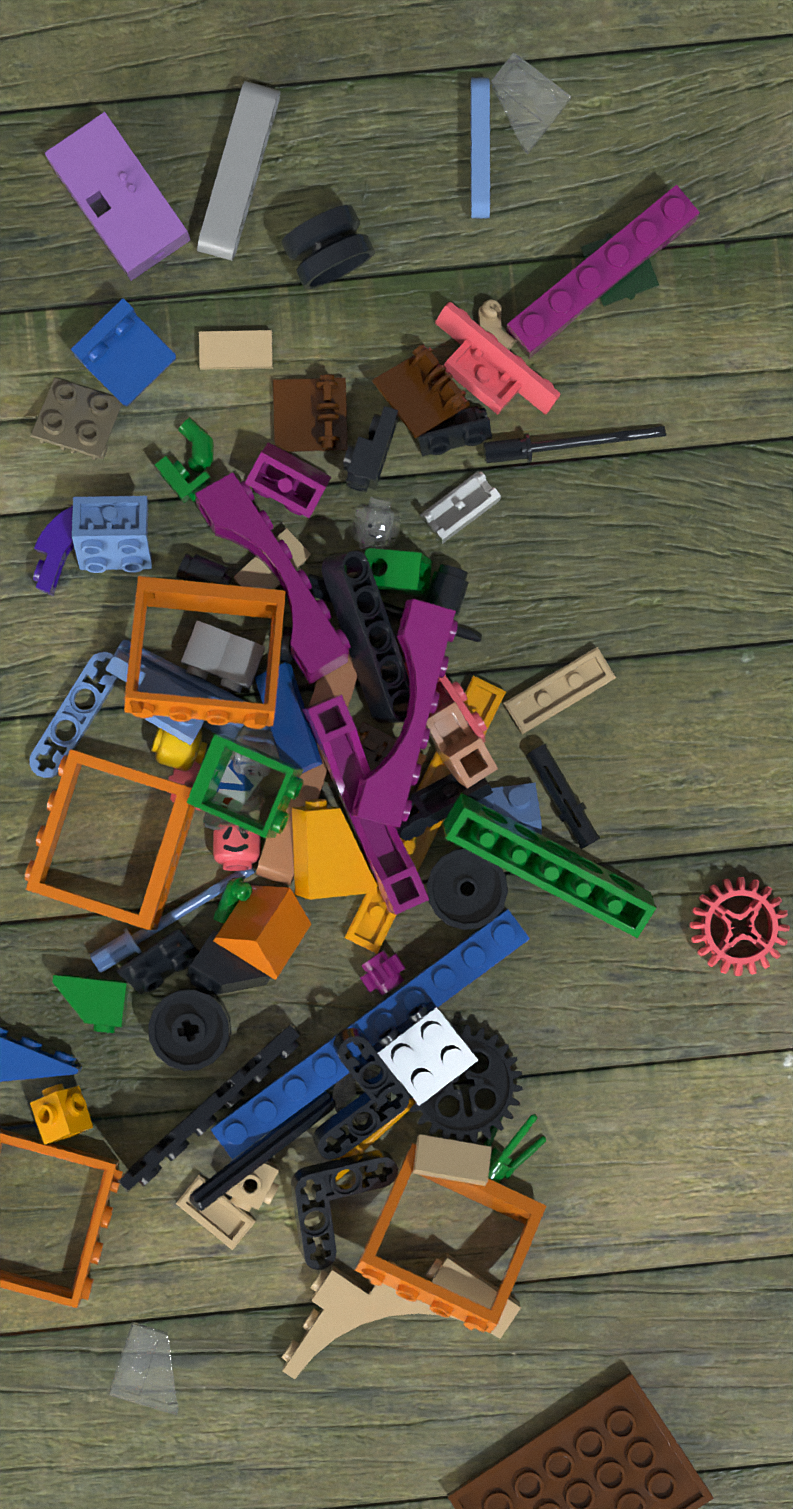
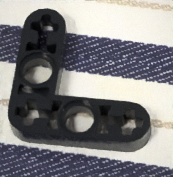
M346 1028L340 1031L334 1040V1050L340 1061L363 1088L365 1093L316 1129L313 1141L320 1155L325 1159L333 1160L342 1157L402 1113L409 1103V1094L403 1084L377 1054L374 1046L363 1032L356 1028ZM351 1042L358 1047L362 1054L358 1059L346 1047ZM368 1066H380V1072L373 1079L363 1078V1072ZM390 1092L396 1096L393 1101L386 1098V1095ZM375 1102L381 1109L378 1113L372 1105ZM364 1111L370 1113V1118L365 1124L360 1126L352 1124L356 1114ZM345 1124L348 1130L350 1131L348 1135L346 1134L345 1130L342 1129V1126H344ZM330 1136L337 1140L333 1145L326 1141Z
M374 1150L306 1166L294 1173L291 1179V1191L301 1254L310 1268L315 1270L328 1268L336 1258L337 1251L330 1200L384 1188L395 1181L398 1175V1167L388 1152ZM384 1163L385 1167L382 1168V1174L376 1175L375 1171L378 1169V1164ZM362 1166H363V1168H364V1170H365V1171L363 1172V1174H364V1176H365V1179H363V1176H362V1174H361V1171L359 1170V1167H362ZM349 1169L354 1172L353 1178L349 1183L345 1185L335 1183V1178L340 1171ZM308 1180H313L314 1182L311 1190L315 1200H309L304 1190ZM320 1211L323 1213V1218L317 1225L308 1226L304 1224L305 1218L310 1212ZM313 1237H318L324 1248L318 1257H315L313 1254L316 1252Z

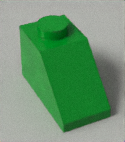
M65 974L53 975L52 983L84 1023L94 1024L93 1031L115 1033L116 1027L125 1026L129 983L127 981Z

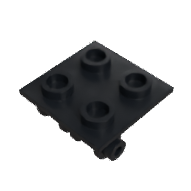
M179 929L174 930L161 939L159 943L156 942L153 947L147 948L144 953H140L129 960L117 972L142 995L145 992H151L159 988L163 984L164 979L174 972H180L189 968L198 955L199 950L191 943L192 940L184 929L181 931Z

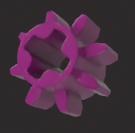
M383 950L361 965L366 974L360 977L369 992L377 988L381 996H383L404 981L399 972L404 970L405 966L396 953L388 957Z

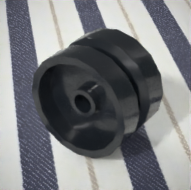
M343 205L325 211L297 226L281 240L289 259L302 261L296 269V273L304 289H314L331 283L359 268L374 256L375 250L367 234L355 233L360 226V220L352 205Z
M465 848L454 849L443 855L431 869L427 882L428 902L435 915L449 926L463 930L481 928L492 922L504 908L508 894L506 874L503 868ZM466 881L471 882L475 887L473 894L470 893L469 896L461 893L462 888L460 886Z
M197 988L180 989L163 998L153 1010L148 1024L149 1042L156 1056L168 1066L182 1071L200 1070L214 1063L227 1048L232 1034L231 1016L225 1004L212 992L206 993ZM189 1021L192 1025L198 1026V1032L194 1035H188L185 1032V1024Z

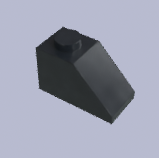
M215 930L212 931L186 974L191 979L192 985L206 993L211 991L216 995L264 986L271 979L270 976L214 942L213 940L218 934Z

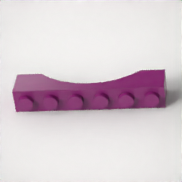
M675 185L507 324V334L515 339L517 346L530 359L611 287L693 225L700 212L678 185Z
M232 472L195 493L196 506L214 535L232 541L254 554L269 568L279 581L282 589L286 591L285 595L288 600L293 623L291 655L308 682L312 684L348 663V649L351 646L347 637L341 629L335 631L328 619L331 618V614L322 599L316 601L309 591L312 585L302 569L296 571L290 559L293 556L289 547L283 539L277 541L271 532L274 527L269 516L264 510L258 512L252 502L255 499L249 485L245 484V480L239 482Z
M415 599L406 601L397 638L404 652L409 672L410 697L407 716L400 735L390 752L375 769L360 779L351 816L392 827H400L402 821H407L412 801L407 799L411 785L415 786L417 784L421 771V764L417 763L420 749L424 750L430 736V728L426 727L429 713L434 714L439 701V692H435L439 677H444L448 666L449 657L444 656L448 641L452 642L457 631L458 621L453 620L455 610Z
M334 695L302 709L388 911L396 915L428 901V895L417 869L396 828L351 816L359 781L371 770L343 696Z

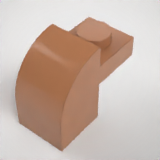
M451 699L438 707L434 714L429 713L426 727L430 728V736L436 745L434 748L460 784L469 788L498 769L482 739L472 732L455 701Z

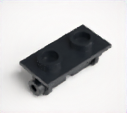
M478 406L464 409L453 415L455 424L448 425L447 420L417 437L422 457L431 454L441 455L450 449L466 445L476 446L492 439L490 419L487 416L486 408L478 409Z

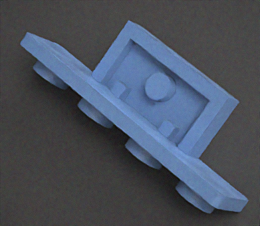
M116 651L108 663L106 671L127 682L130 654ZM141 664L138 692L203 698L199 693L187 691L175 684L168 675L155 672ZM157 715L144 718L189 745L195 740L202 726L215 734L226 735L232 739L236 738L244 724L229 722L225 725H213L206 720L198 719L179 722L167 716Z

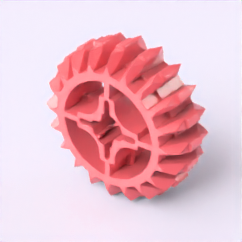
M744 877L737 878L736 888L732 887V883L728 878L723 879V892L716 885L712 884L709 889L714 898L710 899L706 895L701 894L699 900L707 906L704 910L697 907L692 909V913L702 916L701 922L692 921L689 923L690 928H701V934L691 937L693 943L701 941L705 943L697 951L698 955L704 956L711 952L712 955L707 961V965L710 967L716 965L719 959L722 960L720 972L724 974L729 971L730 965L734 964L733 971L735 976L742 975L743 965H746L749 974H756V961L765 969L770 967L765 955L769 954L771 957L778 959L780 953L772 948L773 945L776 943L786 946L787 940L777 937L778 931L787 932L790 930L789 925H778V919L788 916L786 910L777 912L774 910V907L782 902L781 898L775 897L768 901L767 897L772 891V888L766 886L760 893H757L759 881L756 879L750 882L748 889H745ZM742 895L753 899L748 906L736 914L720 905L723 901L733 896ZM761 907L765 911L768 920L766 939L761 937L762 935L756 931L754 921ZM713 913L723 922L725 932L718 946L714 943L710 931ZM725 915L736 920H742L746 917L745 919L748 924L745 926H748L747 932L753 938L743 933H737L733 936L731 931L734 928L731 927L732 921L726 918ZM740 940H746L759 948L754 953L743 957H731L726 954L730 947H733Z

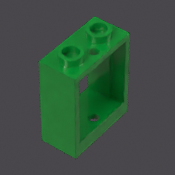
M214 734L186 803L264 838H275L276 834H281L287 825L289 813H286L291 799L295 800L302 789L303 779L300 777L303 769L226 735ZM233 751L286 774L266 823L213 800Z

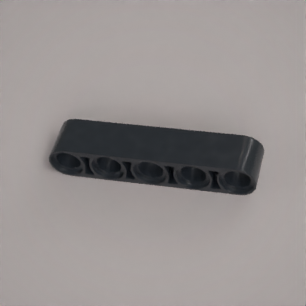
M359 551L330 554L322 563V575L341 630L350 643L351 648L348 650L373 719L379 723H404L410 697L409 677L369 561Z

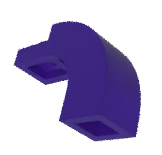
M73 506L61 512L45 527L34 547L37 552L47 555L45 561L39 560L33 576V580L37 581L36 588L53 596L66 559L74 549L72 539Z

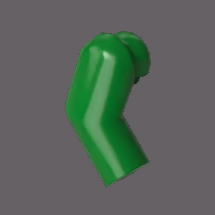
M189 417L179 427L178 431L192 443V456L188 459L189 467L193 471L201 473L205 471L206 467H210L214 460V442L211 436Z
M232 878L229 880L213 920L224 924L240 900L246 901L251 896L252 887L250 883L244 882L242 878Z

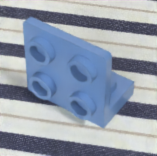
M147 496L73 497L72 539L79 569L92 573H101L106 570L123 569L126 572H139L143 569L152 568V557L147 536Z

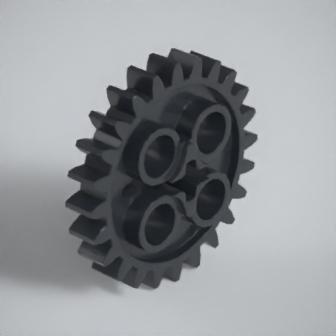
M465 1025L463 1034L459 1036L472 1053H482L488 1060L487 1069L481 1074H476L469 1068L464 1071L466 1080L472 1079L473 1086L468 1088L472 1116L467 1117L465 1115L462 1092L459 1089L454 1090L453 1083L459 1081V1076L420 1106L418 1103L414 1104L409 1111L416 1112L421 1110L423 1115L417 1123L421 1125L430 1121L432 1123L429 1129L430 1135L441 1129L443 1130V1139H448L451 1133L456 1135V1141L462 1142L464 1135L468 1134L471 1142L475 1144L477 1143L478 1132H482L487 1139H490L491 1132L489 1127L493 1125L496 1129L502 1131L504 1128L499 1119L502 1116L507 1119L514 1118L507 1108L509 1105L520 1106V1102L513 1098L512 1094L513 1092L523 1090L522 1086L513 1084V1079L521 1076L522 1072L511 1071L510 1066L518 1059L517 1057L505 1058L504 1054L508 1050L509 1045L506 1044L497 1048L495 1044L498 1035H493L487 1041L484 1039V1028L481 1027L476 1036L471 1035L470 1026ZM480 1089H488L495 1096V1103L488 1110L478 1108L475 1103V1095ZM444 1096H453L459 1103V1110L452 1117L443 1116L438 1109L439 1101Z

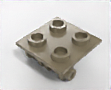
M54 378L31 437L40 439L42 444L47 442L61 446L60 449L64 451L66 448L71 449L73 454L77 451L91 456L92 460L97 458L104 459L108 449L106 444L122 404L115 396Z

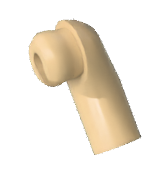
M487 300L479 308L478 325L485 331L492 333L510 351L516 341L501 329V305L495 300Z

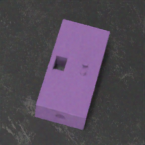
M105 112L45 152L50 165L130 281L190 241L188 231Z

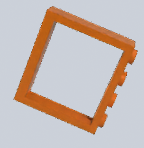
M138 576L124 712L132 713L140 718H150L153 715L167 716L179 722L198 719L206 720L213 725H225L229 722L244 724L246 727L261 729L265 726L273 727L286 591ZM147 606L270 618L271 629L264 704L138 692Z
M70 749L68 756H63L58 768V775L61 776L57 791L53 790L48 799L47 811H50L47 823L41 826L37 834L36 846H39L36 858L30 861L26 869L25 881H28L26 890L140 928L157 930L196 807L186 803L192 787ZM82 765L176 795L139 914L45 883Z
M0 1129V1153L4 1143L104 1170L72 1289L0 1270V1288L78 1308L82 1299H89L94 1279L89 1278L88 1275L91 1264L98 1265L104 1243L98 1242L101 1227L108 1229L113 1212V1207L107 1206L111 1192H118L120 1186L118 1180L123 1175L122 1171L117 1170L119 1161L55 1143L44 1145L43 1140Z
M412 1143L404 1157L398 1175L393 1182L355 1271L370 1279V1283L373 1285L381 1286L385 1284L396 1289V1294L405 1300L412 1302L419 1300L430 1305V1310L439 1316L447 1318L453 1316L464 1321V1326L471 1331L475 1328L481 1332L491 1333L499 1323L546 1205L491 1179H488L487 1184L482 1186L420 1175L525 1224L491 1308L488 1309L376 1256L413 1172L416 1145Z

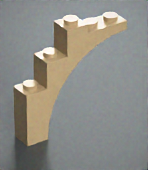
M446 1254L442 1261L436 1258L425 1274L429 1281L488 1309L491 1308L498 1291L496 1286L449 1254ZM389 1260V1261H388V1262H390V1263H392V1264H394V1265H396V1266H398V1267H401V1266H399L398 1264H396L395 1262H393L392 1260ZM334 1265L328 1273L322 1269L310 1287L315 1291L312 1296V1302L322 1309L320 1312L316 1309L311 1311L302 1325V1328L307 1330L299 1343L293 1339L281 1358L286 1361L283 1366V1372L296 1379L317 1353L334 1339L362 1324L389 1316L418 1313L437 1314L430 1310V1305L419 1300L415 1302L405 1300L396 1294V1289L385 1284L381 1286L371 1284L372 1287L369 1290ZM509 1296L499 1323L491 1334L501 1339L521 1309L520 1302Z

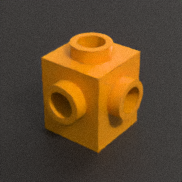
M58 1084L42 1090L44 1097L30 1103L44 1145L68 1139L94 1128L80 1086L64 1089L63 1084Z

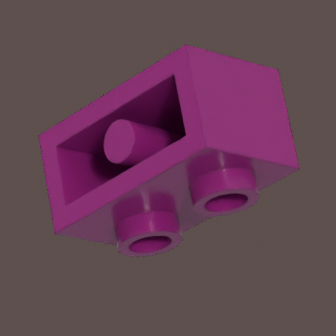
M267 442L245 484L252 487L257 494L266 498H273L284 504V507L292 513L310 518L332 477Z

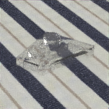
M132 1322L109 1389L110 1396L173 1415L178 1414L179 1409L167 1332Z

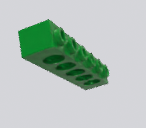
M463 793L460 794L443 822L445 838L637 939L656 910L651 892Z

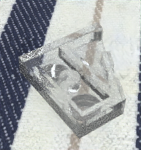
M514 52L491 81V85L523 151L529 154L571 100V96Z

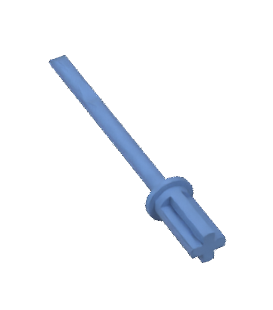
M252 866L250 870L234 872L162 916L157 930L142 928L131 935L126 927L123 929L124 934L89 954L98 971L102 973L136 951L138 954L142 953L137 944L223 893L227 883L232 878H242L244 880L256 871Z

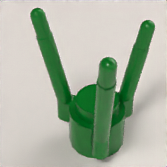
M532 1114L504 1150L496 1146L492 1149L488 1179L499 1184L503 1178L508 1180L513 1172L546 1142V1137L541 1136L515 1160L510 1157V1154L537 1120L536 1114ZM493 1125L490 1127L491 1138H485L483 1146H492L498 1131Z

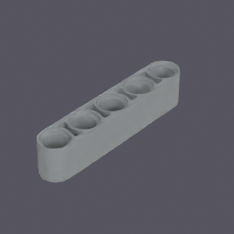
M244 81L200 232L197 251L231 261L234 260L279 104L280 90Z

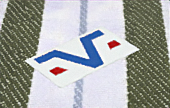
M234 752L213 800L240 811L270 767Z

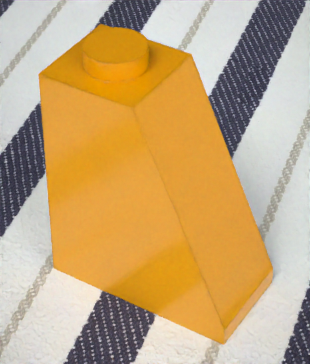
M326 799L305 800V806L292 807L295 895L312 900L377 893V884L341 808L328 805Z

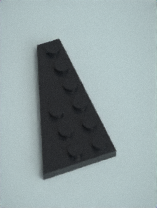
M292 1023L289 1024L135 1162L118 1180L123 1188L129 1192L137 1183L144 1187L162 1169L159 1163L166 1157L172 1162L190 1144L187 1138L195 1132L200 1137L217 1120L214 1113L224 1104L228 1109L231 1108L245 1095L241 1089L247 1083L253 1080L257 1084L272 1071L268 1065L278 1055L284 1060L300 1045L296 1039L301 1033Z

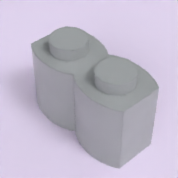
M197 621L181 663L188 666L186 673L204 680L207 679L208 674L222 679L220 686L241 693L242 687L251 688L266 647Z

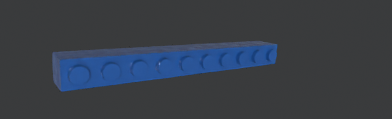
M506 908L492 922L479 928L346 1028L359 1029L374 1046L378 1042L377 1038L383 1031L391 1026L396 1028L408 1019V1013L417 1005L422 1003L427 1005L433 1001L438 1008L530 938ZM338 1034L212 1126L210 1130L231 1159H234L350 1073L334 1050V1040ZM352 1042L346 1046L357 1059L362 1056L358 1047Z

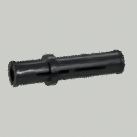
M545 743L526 754V756L531 761L544 787L561 814L558 816L560 821L566 822L578 842L579 848L583 849L601 837L595 831L584 811L587 807L584 802L579 803ZM546 766L548 767L549 771L551 772L552 776L554 777L556 783L558 784L560 790L562 791V794H560V792H559V790L557 789L555 783L553 782L552 778L550 777L548 771H547L546 768H545ZM565 799L567 800V802L569 803V805H570L572 811H573L574 814L576 815L578 821H579L580 824H581V827H579V825H578L577 821L575 820V818H574L572 812H571L570 809L568 808V806H567V804H566V802H565Z

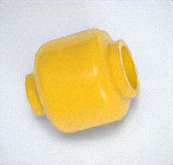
M158 727L151 751L156 753L155 758L158 763L180 771H189L194 762L202 763L208 743L201 741V729L195 740L189 745Z

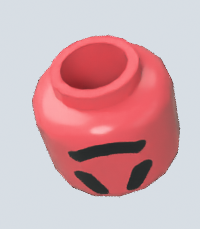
M225 820V823L216 826L213 831L214 860L223 865V869L227 871H246L252 869V864L256 863L261 857V836Z

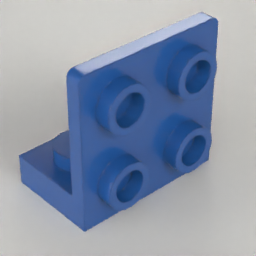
M124 298L71 348L74 356L125 407L129 406L176 360L175 353L136 315L134 308Z

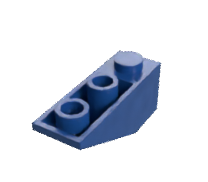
M0 1026V1082L74 1075L81 1072L82 1066L75 1064L76 1057L56 1050L54 1055L41 1050L42 1043L22 1036L20 1041L8 1037L7 1033L9 1030Z

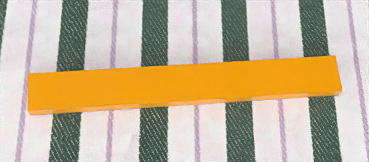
M473 676L465 692L468 699L464 701V704L471 714L477 711L488 730L506 691ZM437 751L417 791L451 774ZM442 821L429 828L427 826L424 833L419 837H414L410 841L402 840L417 872ZM378 885L377 893H367L345 936L346 939L378 954L396 917L395 914L388 911Z

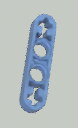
M471 78V218H490L489 78Z
M99 652L94 654L86 664L31 753L30 767L37 776L43 778L57 776L63 756H68L70 749L75 750L119 678L113 674L111 676L105 674L99 682L100 685L106 686L102 693L94 685L84 681L88 675L92 680H95L99 673V670L95 667L98 661L104 663L107 659L111 660L113 654ZM83 689H89L95 695V704L88 710L79 709L75 703L76 694ZM64 720L72 721L76 726V734L69 741L60 740L56 734L57 725ZM51 738L53 742L66 747L67 750L64 755L57 750L52 758L53 762L56 763L55 768H46L43 772L40 770L42 763L37 759L40 754L45 756L49 754L53 747L46 745V742Z

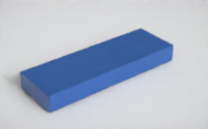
M285 662L279 665L273 727L270 726L280 760L303 769L302 773H305L323 763L315 738L302 710L305 706L292 666ZM267 671L255 677L263 704Z

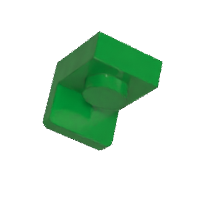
M167 456L155 464L158 473L183 504L189 499L193 503L196 502L195 493L208 487L207 485L212 482L211 476L205 471L188 484L186 480L191 477L178 460L171 463Z

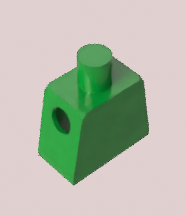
M366 548L365 556L369 561L379 591L421 597L427 596L433 561L419 552ZM387 565L386 573L380 576L381 568Z

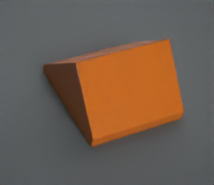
M251 885L252 893L249 899L238 902L213 941L276 980L310 928L311 922L291 888Z

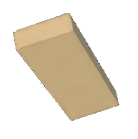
M596 647L503 704L523 735L616 679L602 653Z

